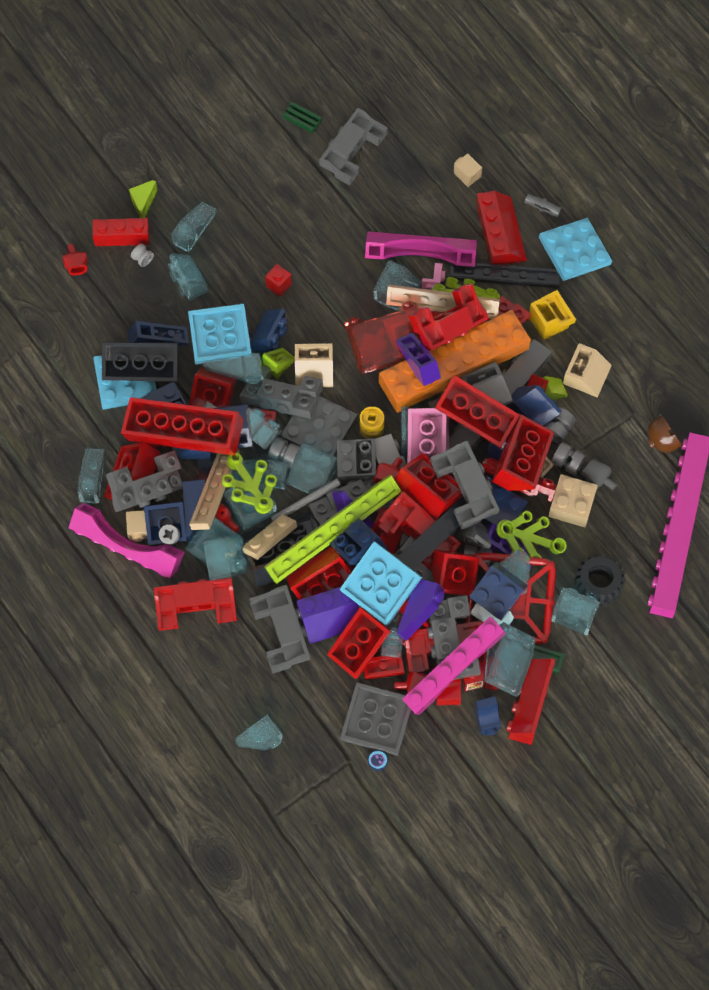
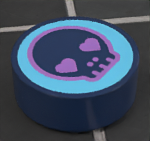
M375 750L369 754L368 765L372 770L382 771L387 767L388 757L385 752Z

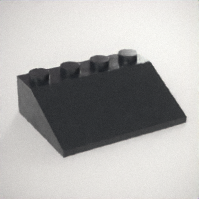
M311 511L292 517L291 519L296 521L297 527L258 560L245 554L257 587L274 582L264 566L318 527ZM267 526L238 535L242 547ZM327 546L326 548H324L322 551H320L318 554H316L315 556H317V555H319L320 553H322L323 551L327 550V549H328V546Z

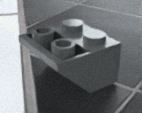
M497 362L461 376L463 381L504 406L513 402Z
M375 438L337 441V471L340 484H347L350 481H358L360 479L363 482L375 477Z

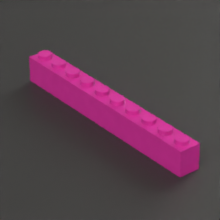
M689 433L688 439L684 438L681 449L685 450L684 456L680 455L678 462L681 470L680 473H676L674 483L677 484L676 490L673 489L670 499L674 501L673 507L669 506L667 518H670L669 524H665L663 531L666 539L665 542L661 541L659 552L662 553V557L657 560L655 570H658V576H654L651 586L655 590L654 594H650L648 606H651L650 613L673 618L676 611L709 455V437Z

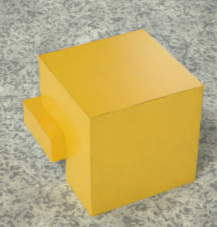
M557 290L530 305V321L543 340L568 329L569 325L576 321V318Z

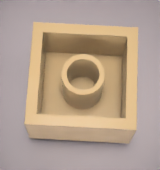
M561 474L549 517L586 527L598 485Z

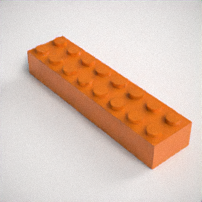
M513 310L468 330L469 333L455 337L454 341L449 344H443L429 351L437 360L441 379L423 386L406 360L380 372L379 384L396 413L442 392L454 375L462 379L461 376L494 362H497L498 365L529 350L531 339Z

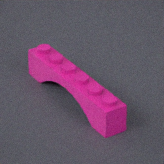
M367 232L365 258L387 259L404 255H421L439 258L455 265L475 267L477 240Z
M84 502L74 509L69 528L74 530L76 534L84 535L94 543L102 544L108 547L109 550L118 552L127 559L134 560L142 564L143 567L158 572L163 577L170 578L178 572L184 554L183 551L169 544L148 546L130 541L110 526L100 510Z
M490 616L402 700L415 714L420 715L461 672L494 646L507 632Z

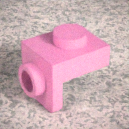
M435 263L433 279L423 278L421 289L432 290L435 284L444 282L445 271H442V264Z

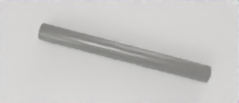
M335 479L271 516V519L274 521L282 514L285 516L292 514L325 495L330 490L337 488L341 485L338 479Z

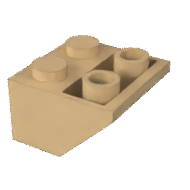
M332 343L295 344L296 386H300L304 377L309 376L323 379V387H333Z
M579 343L565 373L563 384L598 398L612 365L597 350Z

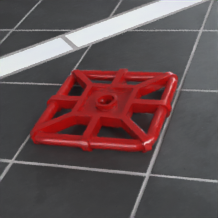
M489 552L475 553L474 556L480 558L479 565L486 573L489 567L483 560L511 563L510 572L514 575L516 563L545 566L529 580L520 579L528 587L510 610L515 619H524L537 636L509 634V625L506 630L507 633L499 641H503V643L518 642L530 644H545L548 642L547 639L551 632L553 605H555L556 601L554 600L556 568L554 566L556 564L554 561L545 558L518 556L517 553H512V555ZM548 571L546 599L530 598L532 583ZM467 596L471 612L474 608V600ZM530 603L545 604L543 632L529 618ZM470 614V617L465 618L464 623H471L473 615Z

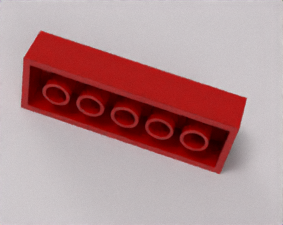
M130 397L121 434L128 441L236 456L244 419L235 411Z

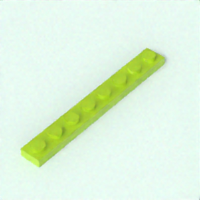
M388 475L272 560L264 568L277 584L330 545L358 518L364 520L402 492L393 477Z

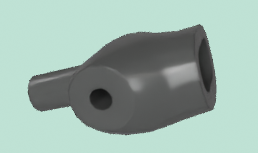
M593 459L582 471L581 475L585 477L587 482L598 485L597 488L603 484L612 490L617 487V484L609 479L612 472L611 468Z

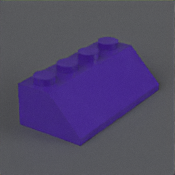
M341 587L297 601V608L309 644L342 634L361 607L340 591Z

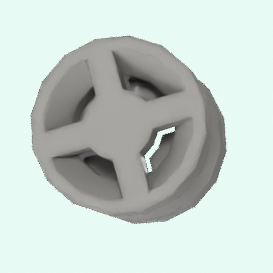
M144 244L135 247L131 253V258L137 260L141 267L147 266L154 257V253L146 250L147 248Z
M173 525L163 526L159 531L160 540L166 544L176 543L180 538L179 529Z

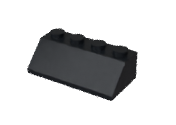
M102 342V380L178 381L179 343Z

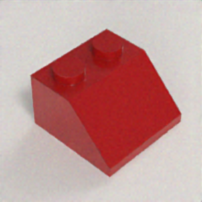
M201 367L195 374L189 405L203 407L208 401L218 408L229 406L234 394L237 377Z
M434 550L431 567L434 582L444 589V593L470 596L475 588L480 558L466 553Z

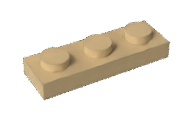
M282 514L242 547L243 552L258 560L297 527L296 521Z

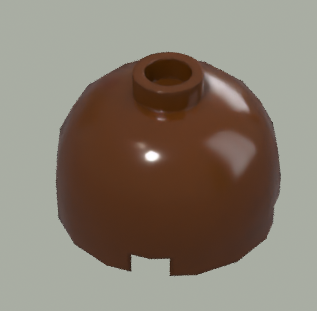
M662 415L656 417L649 424L647 429L649 438L647 442L652 449L657 448L660 452L670 453L682 446Z

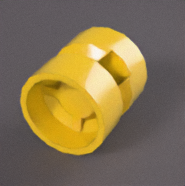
M367 407L360 414V432L367 439H377L384 432V414L377 407Z

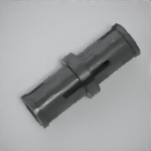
M528 193L524 202L539 209V212L544 211L555 217H558L562 208L547 201L548 199L546 198L542 199L531 193Z

